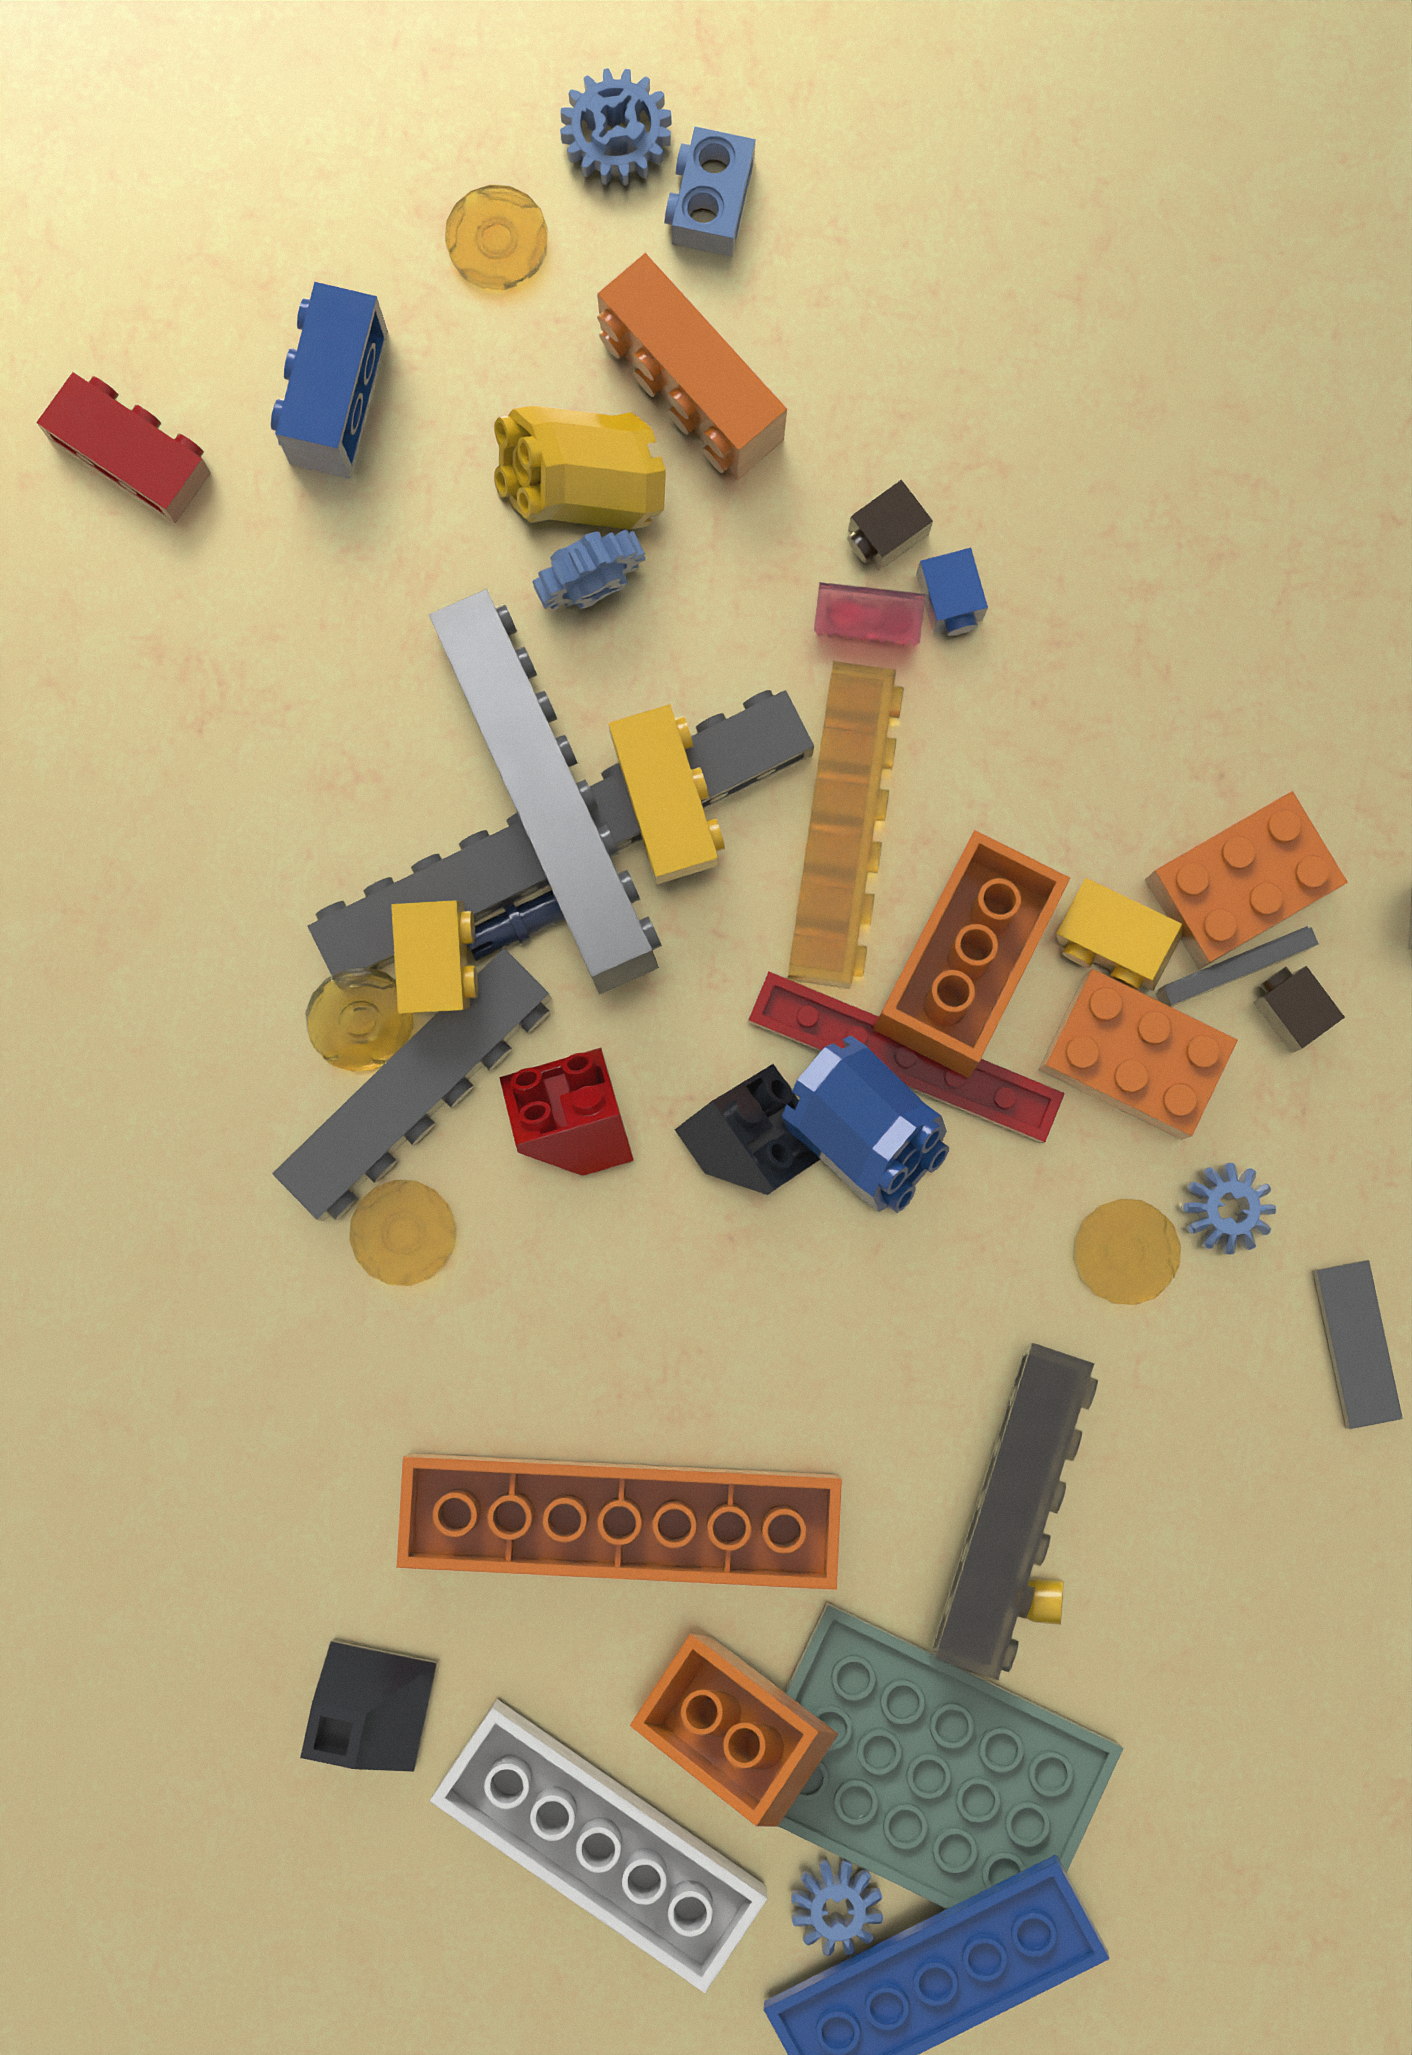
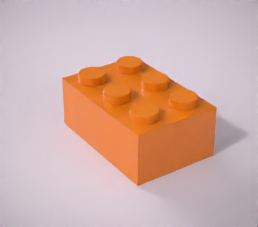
M1293 791L1153 871L1145 879L1166 916L1182 923L1183 936L1181 941L1198 969L1205 967L1348 883Z
M1091 969L1083 976L1038 1070L1183 1140L1193 1136L1238 1039Z
M691 1633L629 1725L756 1827H778L838 1736V1733L713 1637Z

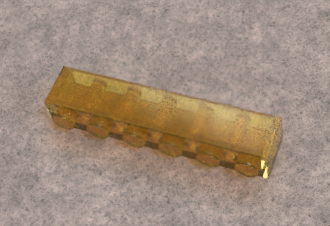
M833 661L787 974V979L791 981L850 989L853 976L863 978L867 946L858 945L860 924H871L875 894L865 893L868 872L878 873L882 842L872 841L875 820L885 822L889 799V790L880 789L882 769L892 770L897 740L896 738L887 737L890 717H900L904 687L894 686L896 670L838 661Z

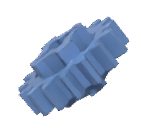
M609 68L603 69L602 82L596 83L594 79L587 75L583 77L584 93L574 89L568 92L569 103L572 107H563L560 111L561 123L566 125L560 129L562 144L570 145L567 148V156L570 163L583 159L581 164L583 176L588 177L596 169L601 173L602 184L607 185L612 174H619L622 184L628 185L629 172L636 170L641 177L646 178L648 177L647 162L649 160L659 165L663 162V150L660 146L671 145V131L666 129L672 125L671 110L662 109L665 105V96L662 91L649 94L650 79L645 76L635 84L631 82L630 69L625 68L620 79H613ZM643 110L651 124L649 133L645 131V125L639 122L641 119L640 114ZM583 120L587 122L588 129L593 131L589 144L581 131ZM625 122V128L619 126L620 123L623 124ZM607 125L613 129L611 131L608 130L607 132Z
M623 530L615 536L612 532L601 537L599 531L584 535L575 543L558 549L550 557L552 567L538 573L539 577L532 581L533 587L545 609L551 607L552 610H555L564 604L566 607L578 604L580 609L594 605L609 594L624 588L628 583L625 574L639 568L638 564L646 559L644 556L645 552L634 531L628 533L627 530Z

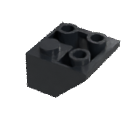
M774 1064L712 1100L674 1129L705 1174L766 1195L821 1160L809 1147L789 1133L783 1121L782 1114L786 1105L795 1110L799 1100L792 1093L790 1085L782 1077Z
M331 1640L312 1701L300 1758L358 1770L414 1772L438 1662Z

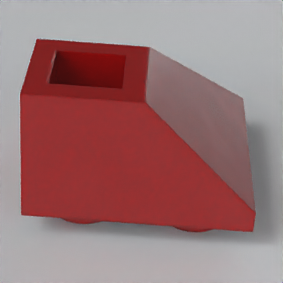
M601 1047L583 1053H575L563 1059L532 1068H524L515 1073L499 1077L518 1153L581 1176L634 1161Z

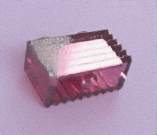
M819 582L814 631L819 637L825 633L829 638L837 634L842 639L847 635L850 640L858 637L861 641H864L868 637L872 643L879 639L882 644L889 640L893 645L900 641L903 646L910 642L915 647L920 643L926 594Z

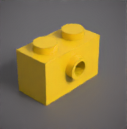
M1085 877L1056 932L1058 944L1064 947L1062 954L1073 962L1088 968L1095 962L1111 970V978L1137 991L1141 985L1154 991L1183 936L1182 923Z
M459 900L391 904L398 1014L469 1009L470 998L478 997L477 969L475 965H468L467 944L475 942L473 912L465 911L464 901Z

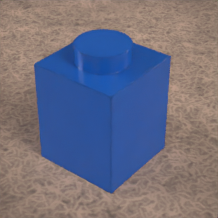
M971 547L921 560L916 575L932 633L946 630L948 636H954L976 629L978 627L977 621L983 620L988 605Z

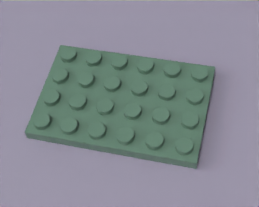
M826 1603L785 1693L836 1731L838 1736L778 1827L948 1909L1055 1854L1067 1873L1124 1748L1118 1743Z

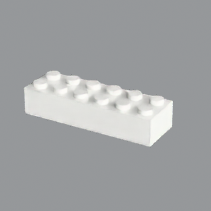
M496 1699L430 1799L432 1804L704 1993H706L768 1899L765 1884L498 1699Z

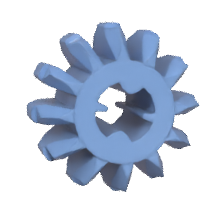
M1234 1163L1223 1165L1221 1177L1212 1167L1206 1168L1202 1173L1207 1187L1197 1182H1191L1187 1187V1190L1192 1195L1200 1199L1199 1203L1190 1202L1182 1205L1183 1212L1188 1214L1198 1212L1199 1220L1187 1226L1188 1232L1194 1234L1206 1228L1208 1231L1202 1240V1246L1206 1249H1212L1221 1238L1223 1254H1234L1237 1240L1245 1250H1252L1256 1247V1243L1251 1230L1263 1236L1268 1235L1271 1231L1269 1225L1259 1219L1260 1215L1276 1213L1275 1205H1261L1259 1198L1271 1192V1187L1269 1184H1263L1252 1189L1251 1185L1256 1178V1171L1252 1168L1246 1169L1239 1179L1237 1178V1169ZM1221 1197L1226 1200L1236 1199L1238 1201L1240 1210L1233 1212V1214L1238 1216L1236 1221L1232 1217L1221 1218L1219 1215L1218 1207L1225 1206L1224 1203L1220 1202Z
M824 1859L819 1862L822 1878L818 1880L812 1873L804 1871L800 1877L804 1886L809 1891H792L791 1902L803 1908L792 1914V1922L795 1927L808 1926L803 1934V1942L807 1946L814 1944L823 1936L822 1951L824 1955H832L836 1941H842L846 1955H851L855 1952L853 1936L856 1935L867 1944L873 1940L872 1932L864 1923H882V1912L870 1907L882 1900V1894L879 1888L865 1889L871 1879V1874L868 1870L863 1869L851 1879L852 1865L850 1861L843 1859L839 1865L838 1874H832L828 1860ZM831 1898L839 1903L846 1898L845 1903L848 1913L842 1916L835 1911L830 1916H827L826 1901Z

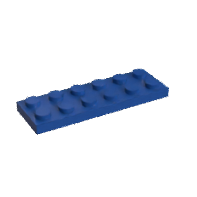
M1055 1854L765 2000L763 2010L788 2055H919L1109 1960L1110 1957L1107 1947L1059 1858Z

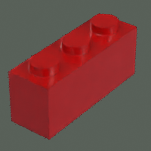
M72 372L36 422L48 439L173 523H176L211 474L201 458L204 451L196 443L180 433L173 439L158 428L162 423L141 406L135 404L133 409L130 410L116 401L119 394L101 379L92 376L88 382Z

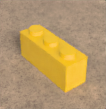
M671 704L609 722L610 736L656 885L718 866L716 851L725 849V844L717 819L706 820L701 800L709 798V793L701 768L691 769L685 749L694 746L685 716L675 719Z

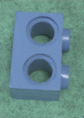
M694 126L691 144L681 143L677 158L675 174L683 176L679 194L670 192L666 206L664 224L672 225V244L733 257L755 160L756 139ZM715 159L725 163L727 168L720 173H709L701 166L706 161ZM706 208L713 211L716 217L710 222L699 223L693 220L690 214L697 209Z

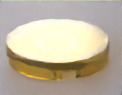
M489 184L469 191L455 203L446 220L445 244L452 264L466 281L483 289L507 290L517 286L516 283L524 281L527 277L528 279L539 271L547 255L548 227L541 208L528 194L509 185Z
M368 967L344 969L326 978L312 993L305 1011L306 1031L316 1051L333 1067L353 1072L371 1070L385 1064V1059L391 1057L408 1042L413 1030V1013L398 1014L396 980L386 972Z
M393 1180L376 1186L359 1201L351 1218L349 1241L355 1259L370 1276L388 1285L413 1286L432 1279L447 1265L455 1248L457 1224L451 1206L437 1190L418 1181Z
M1117 1199L1097 1206L1082 1220L1074 1237L1073 1261L1080 1280L1094 1295L1112 1304L1137 1305L1155 1299L1170 1285L1180 1266L1181 1244L1174 1224L1159 1209L1142 1200Z

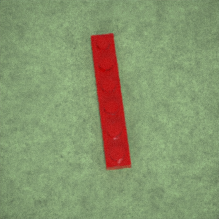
M768 971L749 1017V1023L819 1052L824 1047L833 1043L843 1049L845 1045L842 1039L853 1036L867 1046L910 1089L1040 1143L1046 1142L1065 1095L1064 1092L984 1059L980 1060L971 1076L967 1078L874 1031L873 1028L879 1016Z

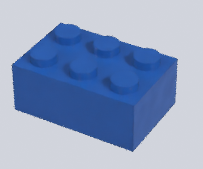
M314 282L310 299L304 297L299 306L297 329L302 330L297 349L290 348L287 353L284 365V379L289 380L285 398H277L271 415V430L276 431L275 435L278 439V444L282 447L290 465L350 479L388 330L377 296Z

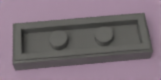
M1306 926L1166 984L1158 989L1156 996L1158 1001L1173 1007L1306 952L1319 945L1312 927L1308 928Z
M1364 1260L1313 1270L1346 1428L1354 1429L1403 1419L1370 1261Z

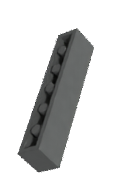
M505 948L477 974L478 997L470 998L469 1009L439 1011L272 1173L316 1220L324 1221L327 1217L331 1216L336 1221L342 1217L359 1199L353 1192L366 1179L369 1178L373 1183L381 1179L396 1164L397 1160L392 1154L405 1141L408 1140L412 1146L419 1142L436 1124L430 1117L444 1103L450 1108L458 1104L474 1087L469 1079L483 1065L489 1071L496 1067L512 1050L507 1042L521 1028L530 1033L548 1016L550 1010L545 1005L552 999L550 994Z

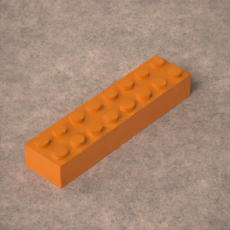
M409 1453L403 1456L396 1568L837 1590L842 1478L837 1474Z

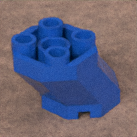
M853 1036L842 1039L845 1045L843 1049L834 1043L824 1047L800 1075L792 1090V1093L800 1098L797 1107L794 1110L786 1105L782 1118L789 1133L809 1147L865 1202L879 1212L889 1207L898 1213L910 1203L916 1191L915 1185L927 1171L930 1173L934 1172L946 1159L949 1146L942 1141L947 1130L942 1115L926 1105L867 1046Z

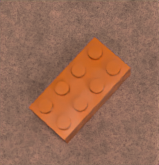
M646 253L597 293L599 308L597 319L602 330L599 333V337L605 347L616 358L619 359L624 355L636 368L633 374L641 387L652 397L657 393L661 395L671 407L668 410V414L673 422L686 435L693 431L706 445L702 449L704 455L720 473L728 470L738 481L784 441L787 408Z
M974 830L873 1030L969 1078L980 1062L1063 895L1070 877Z

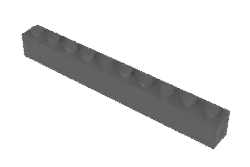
M771 690L758 693L743 703L745 710L727 719L724 713L716 714L695 727L698 733L691 736L694 747L685 749L690 768L700 767L707 785L709 798L701 800L703 810L813 755L814 744L786 690L776 695H773ZM616 763L601 773L604 780L589 786L598 806V809L589 813L596 828L607 825L618 851H621L643 839L620 765ZM515 813L506 820L508 827L492 835H489L487 830H483L463 839L459 843L461 850L442 859L438 853L418 861L411 866L413 874L395 883L392 877L384 878L363 890L366 897L346 906L344 901H338L318 911L315 914L318 921L307 927L334 982L342 989L395 963L391 904L464 901V910L473 912L474 923L504 909V906L516 903L550 886L518 813Z

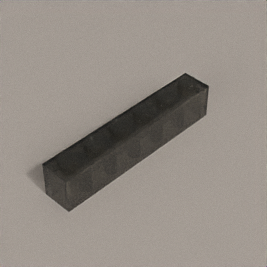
M1031 1343L1024 1348L929 1658L994 1680H999L1001 1670L1006 1672L1011 1670L1019 1643L1018 1640L1011 1638L1017 1617L1022 1619L1027 1617L1034 1597L1035 1588L1027 1585L1034 1564L1038 1566L1043 1564L1050 1544L1051 1535L1043 1533L1049 1512L1058 1513L1065 1495L1066 1482L1059 1480L1065 1460L1073 1462L1081 1442L1082 1431L1075 1429L1081 1408L1086 1410L1090 1408L1096 1393L1098 1379L1091 1377L1095 1363L1035 1343Z

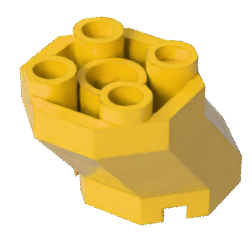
M526 406L515 408L508 416L496 419L494 432L499 445V466L494 471L496 489L502 498L509 497L512 507L530 523L557 520L631 530L649 526L653 522L650 517L660 515L664 510L666 469L661 456L651 457L647 444L656 442L652 428L633 412L606 415L541 406Z

